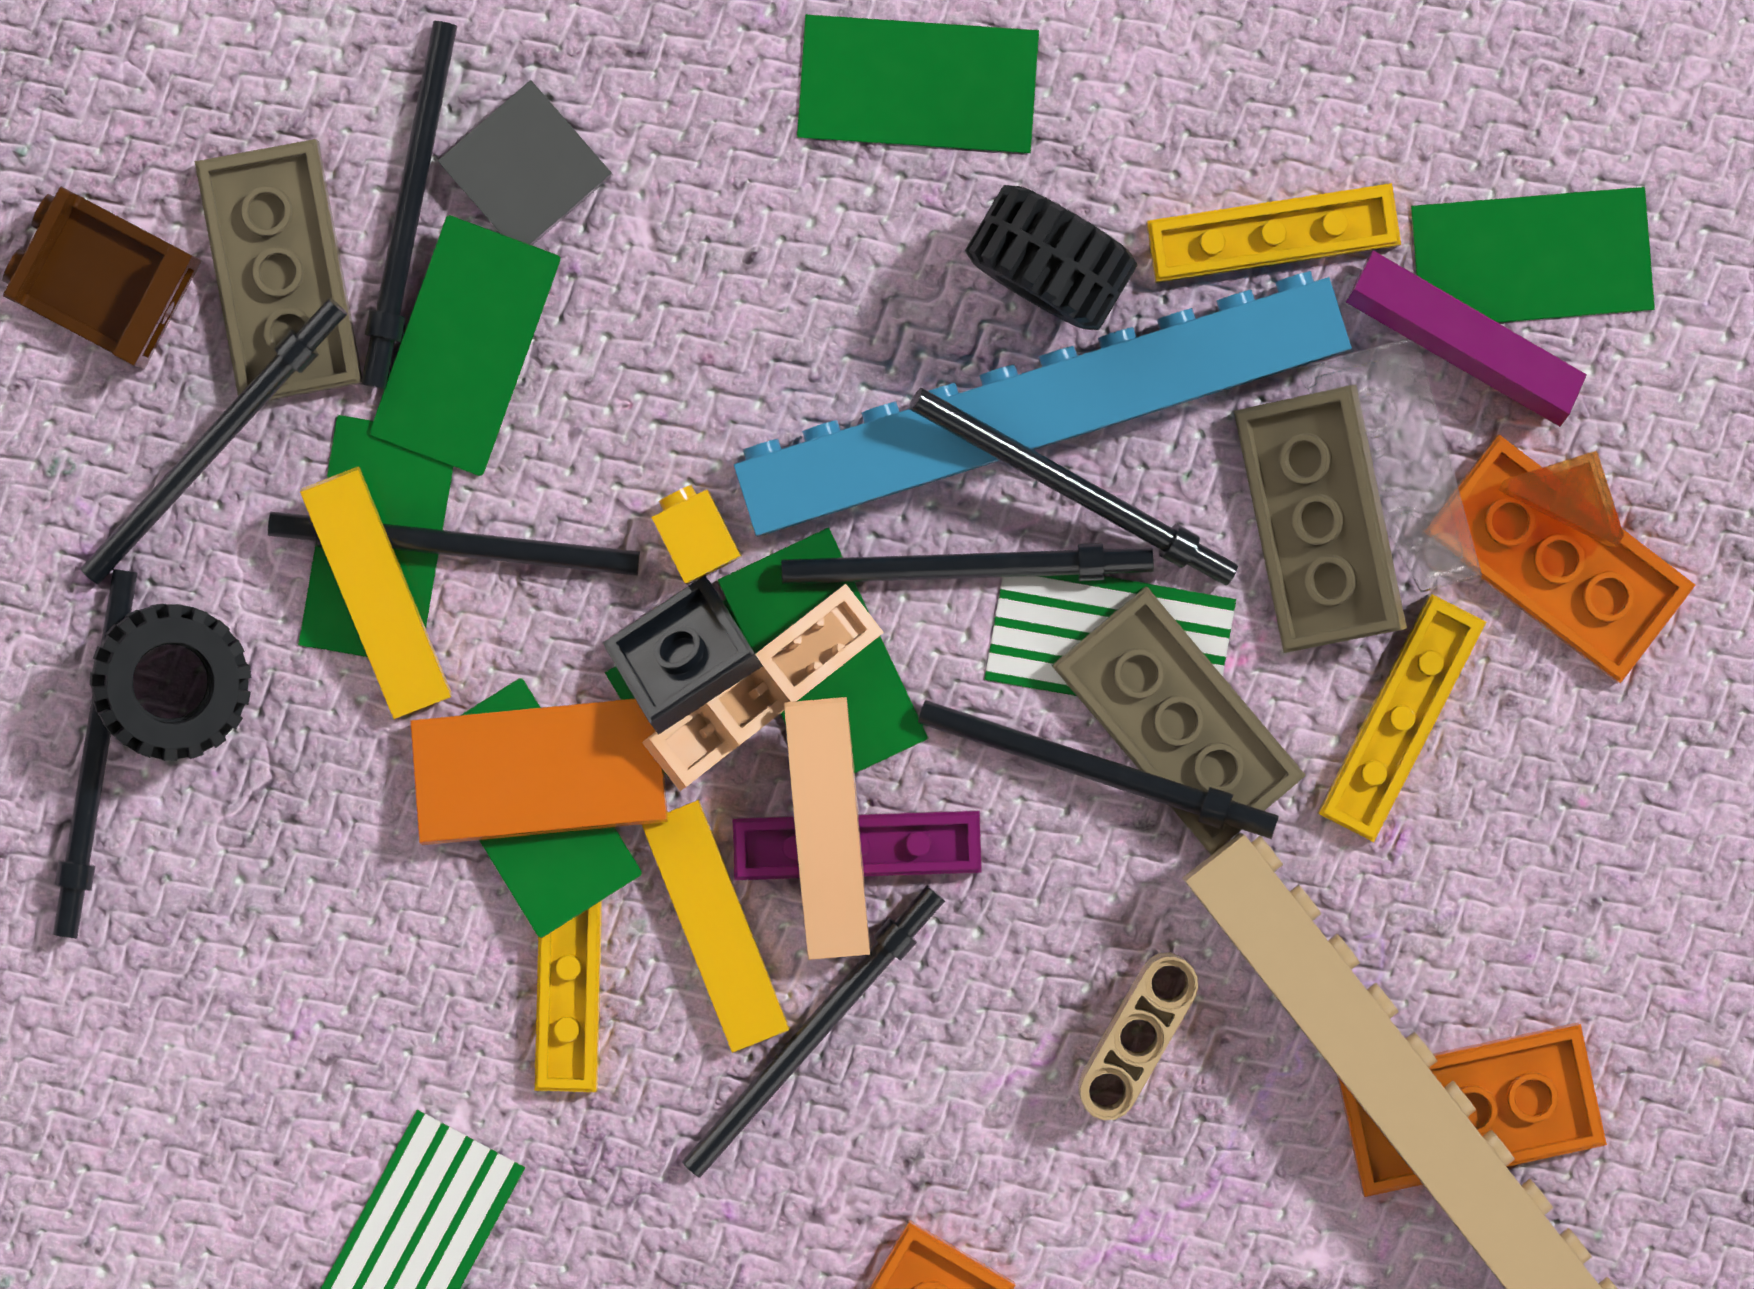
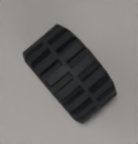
M1012 185L1002 186L965 249L972 263L989 277L1046 312L1071 325L1086 330H1100L1138 266L1128 249L1098 227L1032 190Z
M155 604L125 615L126 618L117 625L114 624L106 632L105 635L107 636L100 647L97 646L93 656L94 664L92 672H90L89 684L93 694L91 699L103 725L123 745L136 753L148 758L162 759L163 761H177V759L187 757L193 759L204 755L203 752L212 747L217 748L227 740L225 736L233 728L237 729L242 721L241 713L245 704H249L251 692L248 691V679L251 678L250 665L246 663L243 654L245 650L240 641L229 631L230 628L221 620L214 618L205 611L186 605ZM162 645H179L191 650L199 657L207 674V688L202 701L192 712L178 718L166 719L152 715L138 702L133 689V675L138 662L147 652Z

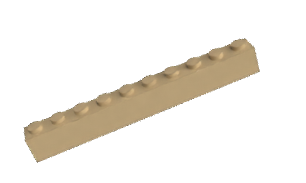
M1238 833L1182 877L1184 882L1505 1289H1617L1608 1277L1597 1283L1583 1265L1592 1256L1569 1227L1559 1234L1545 1217V1214L1551 1211L1553 1206L1535 1183L1529 1179L1520 1185L1506 1166L1515 1158L1492 1130L1482 1136L1467 1118L1476 1109L1457 1084L1451 1081L1443 1087L1430 1071L1429 1067L1436 1063L1437 1059L1420 1037L1413 1032L1404 1038L1390 1019L1399 1011L1379 985L1375 982L1366 989L1356 977L1352 969L1360 964V961L1343 939L1336 934L1327 940L1313 920L1322 913L1299 884L1289 891L1278 878L1275 871L1283 864L1261 836L1250 842L1243 833Z

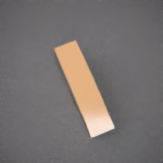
M845 584L757 652L756 655L763 665L761 668L661 734L653 733L642 743L679 791H681L785 710V702L798 701L884 632L847 584Z
M847 697L785 702L789 767L808 960L870 955L858 803Z

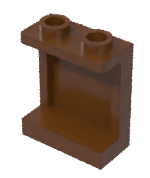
M61 186L55 197L47 194L39 204L31 222V226L37 229L27 250L18 249L10 259L2 277V281L8 284L3 297L102 347L131 365L145 369L202 260Z

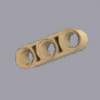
M1167 952L1159 953L1148 959L1142 966L1082 1070L1078 1081V1093L1085 1109L1093 1117L1102 1120H1116L1126 1115L1137 1100L1193 1003L1198 991V977L1193 967L1182 956ZM1164 966L1178 967L1185 974L1186 983L1184 989L1173 998L1165 999L1159 997L1152 990L1153 976L1158 969ZM1133 1020H1144L1154 1027L1155 1037L1153 1043L1141 1052L1127 1050L1121 1044L1120 1035L1122 1029ZM1102 1074L1116 1075L1124 1083L1122 1096L1111 1105L1098 1104L1091 1099L1089 1094L1091 1083Z

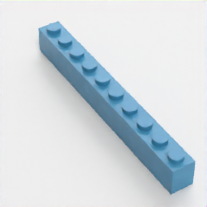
M1307 271L1275 282L1278 293L1255 300L1252 290L1243 291L1217 300L1219 312L1196 319L1193 308L1186 309L1157 319L1159 331L1136 337L1133 327L1122 329L1099 337L1098 341L1101 349L1077 356L1075 347L1069 346L1039 356L1042 367L1018 375L1015 364L979 375L982 382L981 387L959 393L956 383L929 390V392L1030 449L1036 450L1347 352L1352 347L1330 277L1314 281L1311 271ZM891 402L861 412L864 423L851 428L840 430L838 421L835 420L803 430L805 442L781 449L779 440L774 439L743 449L746 461L734 464V468L757 537L1001 460L909 409L900 412L897 402Z

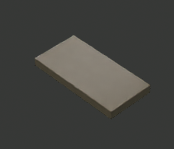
M312 139L194 161L238 396L277 355L274 348L290 330L298 332L328 298L337 302L347 312V316L316 348L319 355L304 372L299 373L295 371L268 401L361 384L362 372L319 141Z
M1357 385L1339 387L1235 410L1234 416L1283 653L1406 629L1405 616Z
M1147 586L1051 665L1141 771L1208 792L1209 787H1213L1234 794L1233 801L1263 811L1306 776ZM1171 807L1211 855L1241 831V829L1224 824L1223 829H1218L1198 822L1199 815Z

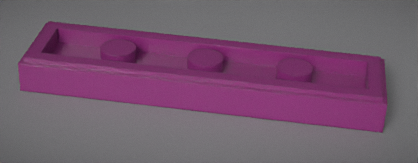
M1374 250L1364 263L1346 300V303L1559 427L1570 415L1587 374Z
M980 810L858 814L864 876L982 873ZM794 816L732 819L734 881L800 878Z

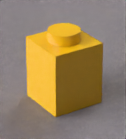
M689 485L658 501L663 511L651 518L685 584L688 585L704 575H708L742 558L708 489L696 494L693 486Z

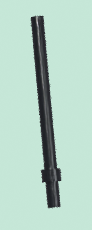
M433 21L376 311L369 310L364 335L370 336L361 385L386 388L394 342H401L406 317L400 316L458 27L448 22Z
M328 298L298 332L290 330L274 348L277 355L84 563L80 569L85 576L99 585L295 371L303 373L319 355L316 348L347 316V312L337 302Z
M920 388L912 398L909 410L1159 549V556L1180 568L1189 565L1225 586L1234 578L1238 565L1200 544L1199 535L1179 524H1175L1172 527L1164 524L923 388Z
M270 511L268 536L316 541V547L323 548L309 515ZM383 524L394 550L638 576L640 551Z
M1103 543L1078 544V550L783 559L781 560L782 584L1079 575V581L1104 580V574L1153 572L1154 560L1153 548L1104 549Z
M113 569L101 644L107 636L105 635L106 632L114 624L117 625L126 618L125 615L131 613L137 572ZM92 700L65 860L58 861L55 885L60 886L53 935L66 938L78 937L85 890H92L96 866L90 864L111 738V733L103 725Z
M928 700L924 701L919 715V724L1199 815L1198 822L1218 829H1223L1224 824L1272 839L1279 819V815L1233 801L1234 794L1213 787H1209L1208 792Z
M926 885L895 921L889 918L873 937L877 942L871 947L870 955L863 956L683 1159L682 1163L689 1171L701 1178L895 958L901 961L917 943L914 936L945 902L935 890Z

